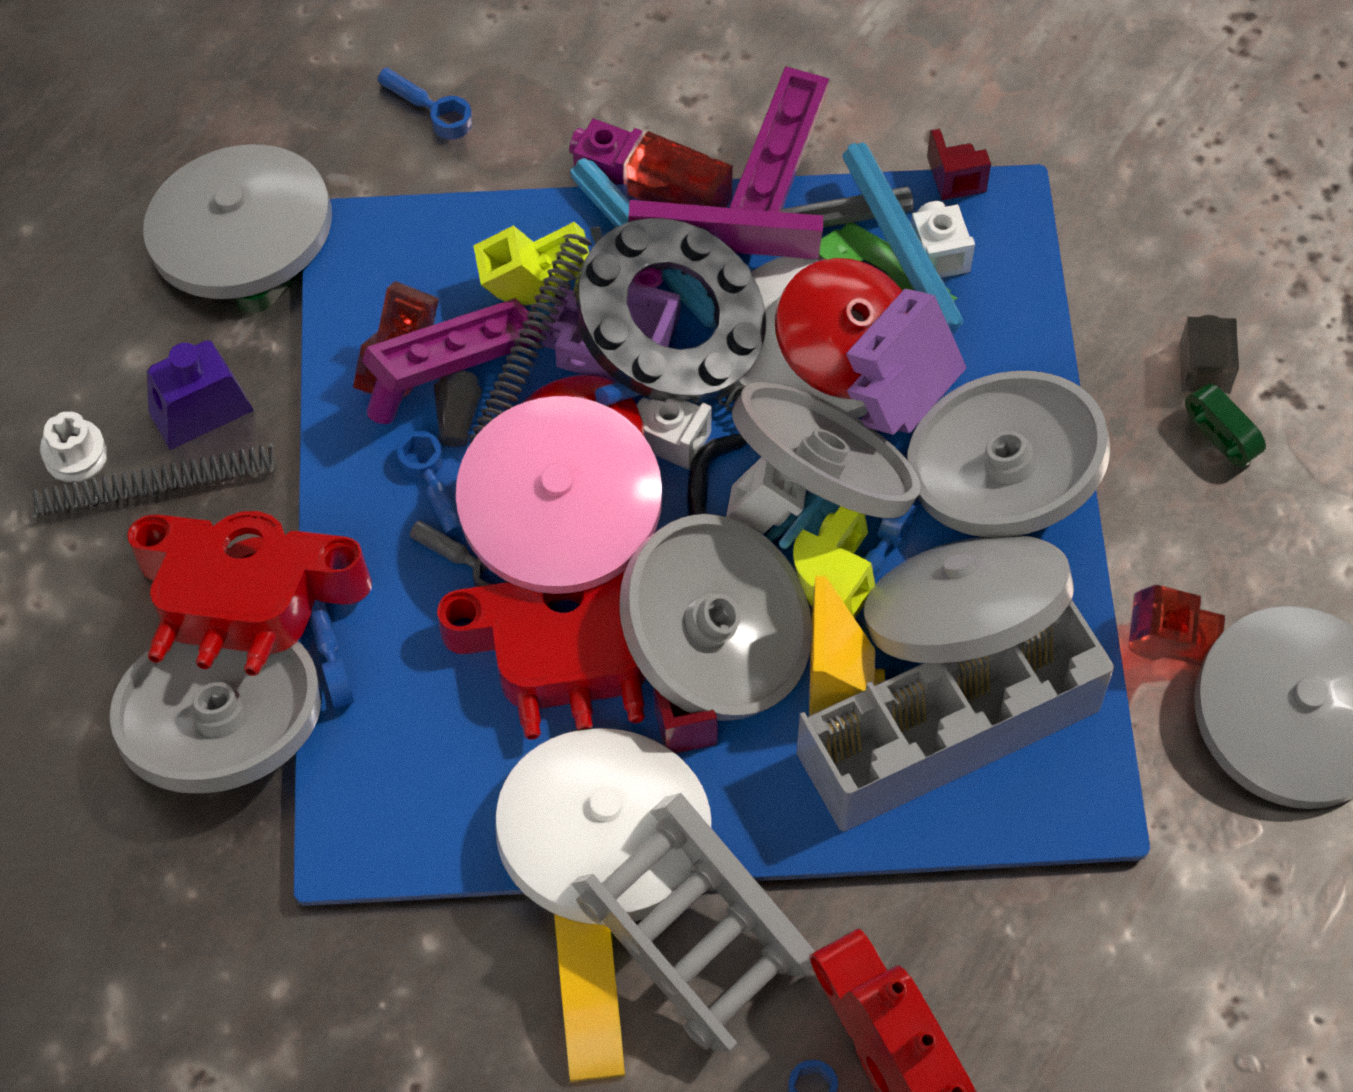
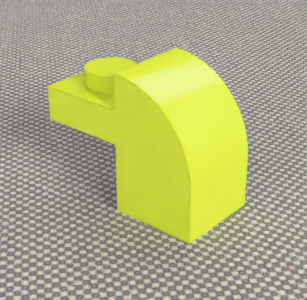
M573 222L533 242L513 225L473 245L481 286L502 301L516 298L522 305L537 303L535 296L540 295L539 288L545 286L543 279L549 277L547 271L553 269L551 262L557 260L556 253L561 251L560 244L566 243L564 236L576 234L585 237L584 230ZM568 238L573 244L582 246L588 251V246L580 243L579 240ZM564 247L568 252L582 257L583 260L588 256V254L578 253L570 247ZM560 255L563 260L577 265L579 269L583 262L578 263L567 256ZM556 264L560 269L570 272L577 277L579 271L575 272L564 265ZM552 273L556 278L566 282L569 281V279L558 273ZM548 281L551 286L558 288L559 285L557 283ZM544 290L549 296L555 297V293L552 291ZM540 299L543 303L550 302L546 299Z
M840 506L836 513L832 512L826 516L821 524L818 536L802 529L796 538L793 549L794 563L800 585L806 594L808 603L812 607L815 576L827 577L854 619L865 605L868 594L875 586L872 564L854 554L868 534L865 514Z

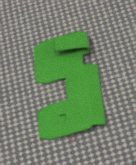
M847 223L841 230L836 229L821 239L819 256L822 258L866 260L889 273L890 275L888 276L902 291L905 288L914 290L889 243L855 223ZM950 294L953 301L957 299V297Z

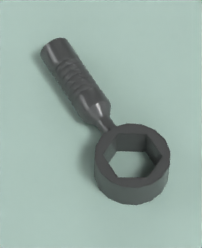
M418 520L413 525L410 531V538L439 553L455 564L465 563L472 567L475 587L490 585L482 580V572L489 568L479 558L476 559L471 556L466 546L437 531L421 520Z

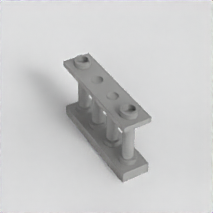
M677 793L664 797L650 810V813L659 822L655 826L657 832L602 883L594 874L577 877L571 885L580 894L576 901L582 911L595 923L599 924L601 921L605 923L686 1018L687 1022L684 1024V1029L688 1035L705 1050L710 1047L712 1050L730 1051L737 1042L724 1028V1025L778 972L780 974L787 973L789 976L808 975L813 970L809 954L815 952V950L684 795ZM671 848L676 850L681 848L694 863L691 866L692 874L637 925L616 900ZM707 889L710 891L716 889L729 905L726 908L728 915L672 967L652 941ZM742 931L746 933L751 931L764 946L761 950L763 957L708 1009L688 983Z

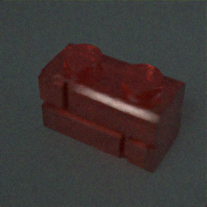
M648 131L627 163V178H629L627 181L628 195L649 202L726 208L732 197L733 165L716 158L712 159L704 153Z

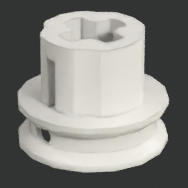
M72 411L61 412L47 421L44 426L40 453L47 471L55 479L66 483H72L73 481L82 482L83 479L92 478L102 469L107 459V447L100 429L92 422L83 420L80 414Z

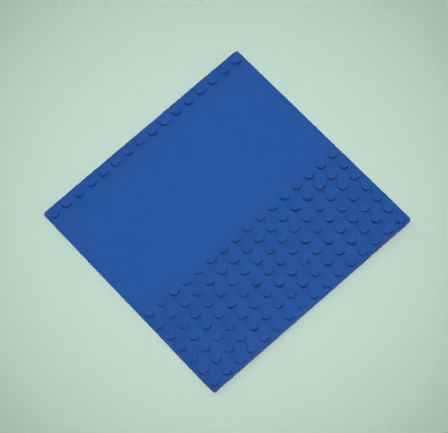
M1040 164L992 166L990 168L987 192L948 200H941L931 169L883 172L891 189L908 187L910 189L913 199V210L905 213L910 223L912 213H917L920 207L928 202L941 201L945 204V207L958 204L969 237H973L975 242L971 272L941 278L946 288L951 290L950 294L957 297L954 303L963 317V324L952 335L967 368L940 399L968 382L988 375L1010 371H1036L1053 374L1080 386L1047 168ZM851 173L795 176L783 209L862 194ZM740 179L621 184L615 186L629 201L637 200L729 208ZM580 187L330 199L332 222L327 239L315 258L303 269L299 531L344 536L357 541L361 547L372 580V588L364 599L353 604L326 603L338 644L335 656L336 659L342 658L354 703L337 708L333 707L322 664L326 663V659L317 650L310 620H308L305 630L298 640L313 660L320 681L322 701L320 714L312 733L296 752L294 896L300 905L310 906L524 894L509 876L498 852L495 825L499 795L505 780L517 763L540 744L559 735L577 731L575 719L572 717L570 704L539 709L541 734L537 739H526L523 727L520 725L518 708L504 696L501 688L496 651L458 654L450 651L444 645L437 616L438 604L449 592L475 587L473 568L465 563L455 564L439 553L410 538V531L418 520L430 525L444 535L445 532L426 493L428 485L426 479H416L406 475L400 468L397 454L398 443L411 432L425 431L436 436L441 445L443 462L441 468L434 475L438 481L444 483L457 511L456 482L462 459L471 444L468 436L475 434L473 427L479 425L477 418L483 417L481 409L488 408L485 401L492 399L489 392L496 390L494 383L500 381L498 374L504 373L502 366L508 364L506 357L512 355V353L406 389L395 420L390 424H379L371 420L367 415V407L377 378L365 366L362 359L368 346L505 302L481 286L473 245L513 225L535 242L575 222L584 230L585 237L591 241L592 245L588 246V251L590 252L604 235L616 227ZM876 219L853 222L888 242ZM846 224L823 228L822 238L836 229L841 230ZM736 253L748 266L750 272H753L765 263L781 258V256ZM866 260L861 261V262L867 263V264H869V265H872L873 267L879 269L880 271H882V272L885 273L886 275H890L889 273L883 271L882 269L876 267L875 265L869 263V262L866 261ZM576 279L567 281L572 287L569 290L574 291ZM663 279L659 286L654 287L675 294ZM681 300L680 319L668 347L678 350L696 348L710 339L715 328L704 326ZM546 302V303H544V304L549 305V306H552V307L555 306V304H553V303H551V302ZM523 305L528 312H533L531 305ZM535 307L539 312L546 314L548 316L551 315V313L546 311L545 309ZM533 316L538 322H543V319ZM541 340L542 349H536L532 346L527 347V349L538 354L539 357L533 358L524 352L515 351L521 357L534 362L535 366L530 367L520 361L511 359L516 365L529 370L530 375L526 376L517 370L507 368L514 375L525 379V384H520L513 379L503 377L510 384L521 388L522 392L517 393L507 387L499 386L505 392L516 396L518 401L514 402L500 395L495 396L514 407L521 404L533 392L550 382L582 374L557 367L555 349L543 346ZM729 393L722 398L723 402L726 401ZM642 395L632 398L636 405H638L642 398L652 400ZM684 399L688 402L693 403V399ZM710 399L693 403L697 406H701L702 403L711 406V433L704 445L711 439L740 433L733 421L732 411H727L726 406L720 405L718 400ZM736 399L729 404L730 407H733ZM490 403L499 411L505 412L508 410L500 405ZM486 412L492 418H496L498 416L496 414ZM916 427L910 433L897 430L894 435L875 430L907 459L910 440ZM748 443L739 450L718 456L710 464L706 505L708 514L726 517L732 485L761 458ZM414 447L406 455L408 462L426 463L434 452L429 447ZM655 455L662 485L661 513L656 532L670 522L689 516L687 507L689 470ZM1096 490L1082 506L1066 518L1051 526L1023 534L1022 536L1034 537L1049 542L1059 548L1068 559L1074 582L1072 601L1114 665L1100 711L848 831H841L796 754L800 714L805 712L807 717H809V654L807 665L800 680L784 699L754 716L732 721L718 720L717 745L676 754L689 766L704 789L710 807L711 829L756 881L1143 860L1148 856L1150 841ZM916 498L913 505L917 506L914 521L899 546L895 547L891 544L888 546L884 553L885 563L874 579L875 584L893 568L924 551L950 542L978 536L961 533L943 525L933 518L924 509L918 498ZM865 515L868 534L855 551V555L864 559L868 551L877 547L881 540L877 536L883 520L881 517ZM775 525L769 528L763 535L765 536ZM787 529L773 544L787 558L797 574L793 557L796 539L793 540L788 548L784 549L779 545L780 540L788 531ZM464 532L457 537L451 538L466 546L469 554L478 559L467 542ZM490 569L482 572V580L490 585L506 581ZM562 600L554 603L550 609L558 613H567L575 610L580 605L570 600ZM809 604L810 614H811V619H812V608H813V607ZM863 606L855 620L875 648V669H885V681L924 664L902 660L879 649L869 634ZM460 618L455 620L452 625L465 626L473 620ZM647 679L642 685L645 703L643 708L645 718L642 722L634 724L628 720L622 696L591 701L593 715L591 716L593 727L591 729L606 728L628 731L645 736L663 745L654 711L653 686Z

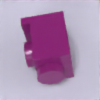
M592 118L587 129L578 127L571 138L569 153L573 154L574 166L582 158L592 160L614 185L630 184L644 159L643 130L634 128L630 132Z

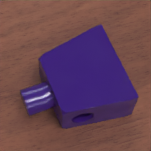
M205 340L197 345L185 342L179 343L172 347L168 358L151 365L147 370L148 411L169 450L254 411L233 372L212 341Z

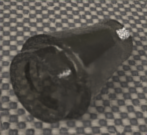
M458 371L440 377L439 382L433 386L438 423V440L440 444L448 447H463L467 445L468 433L482 394V389L478 386V377L466 371Z

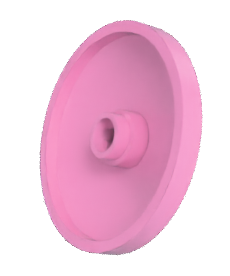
M552 396L538 398L516 405L501 413L489 422L474 438L462 459L456 482L457 511L462 530L473 552L482 563L502 579L516 586L536 592L551 594L580 592L604 584L624 572L634 552L655 532L662 505L660 470L652 448L636 426L617 411L595 401L578 397Z

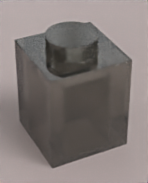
M1215 315L1187 317L1180 340L1182 392H1194L1203 385L1212 383L1218 386L1225 394L1231 393L1239 370L1236 318H1219Z

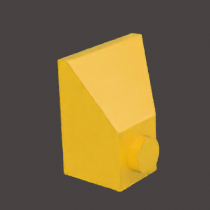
M815 576L811 619L809 716L865 691L866 683L872 682L874 686L885 682V669H875V648L827 577Z

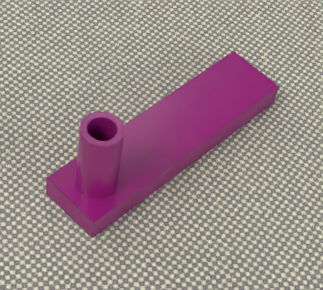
M787 66L784 67L729 208L782 212L829 90L830 78Z
M630 200L628 222L648 218L671 219L707 230L735 253L819 259L823 232V215ZM648 268L636 275L633 281L640 287H657L662 283L663 270Z
M514 298L368 346L362 362L376 376L377 381L367 407V415L371 420L379 424H390L395 420L406 389L510 354V348L516 347L514 340L521 338L518 331L525 329L523 322L528 320L527 313L529 312ZM528 325L532 330L542 334V330L538 327ZM523 333L530 340L540 343V339ZM519 342L525 348L531 346L527 343Z

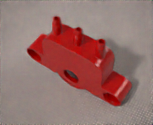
M241 511L223 518L214 526L209 520L159 514L147 515L136 520L128 529L127 538L142 574L147 579L153 580L150 595L161 620L151 640V648L147 654L148 659L153 663L162 662L166 653H169L174 641L184 644L199 645V654L195 663L200 669L206 670L211 668L213 661L217 659L222 648L248 652L244 671L250 676L259 675L262 666L266 664L270 654L285 651L298 642L310 618L315 600L342 605L353 604L364 599L372 588V580L361 547L357 541L344 536L294 530L285 534L281 523L270 514L260 511ZM244 534H255L260 536L251 537L236 542L231 547H227L229 543L238 536Z
M624 572L604 584L580 592L562 594L542 593L506 582L455 590L445 595L438 604L437 616L444 645L450 651L458 654L496 651L501 688L504 696L518 708L520 725L523 727L526 739L534 740L541 734L539 725L541 723L539 709L570 704L577 730L591 729L593 727L591 701L622 696L624 709L627 711L628 720L631 723H640L645 718L642 685L646 677L642 674L629 651L621 625L620 591ZM562 600H570L580 605L575 610L567 613H558L550 609L554 603ZM460 618L473 620L465 626L452 625L455 620Z
M860 928L809 954L813 971L848 1035L853 1039L861 1065L876 1092H976L968 1074L914 980L900 965H895L887 970L873 944Z

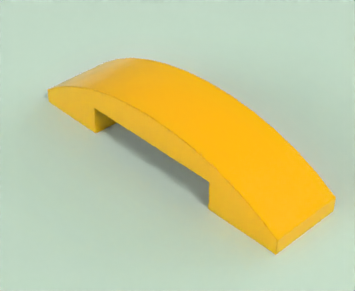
M554 914L570 1082L625 1077L611 930L606 925L577 922Z

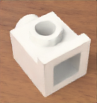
M932 201L921 206L917 213H912L911 225L939 276L943 278L971 272L975 242L973 237H969L958 204L945 207V204L941 201Z
M642 398L637 406L644 423V437L651 446L654 455L689 470L690 463L696 452L704 445L711 433V406L705 403L697 406L684 399L668 398L666 402Z
M761 457L732 485L726 517L738 520L763 535L773 525L780 526L790 513L797 516L803 511L806 489L783 475Z

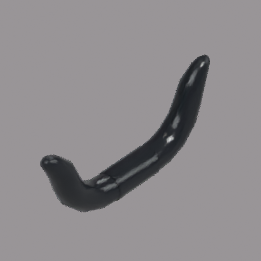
M740 433L711 439L696 452L690 463L688 474L687 507L689 516L708 514L706 505L709 466L718 456L739 450L747 444Z

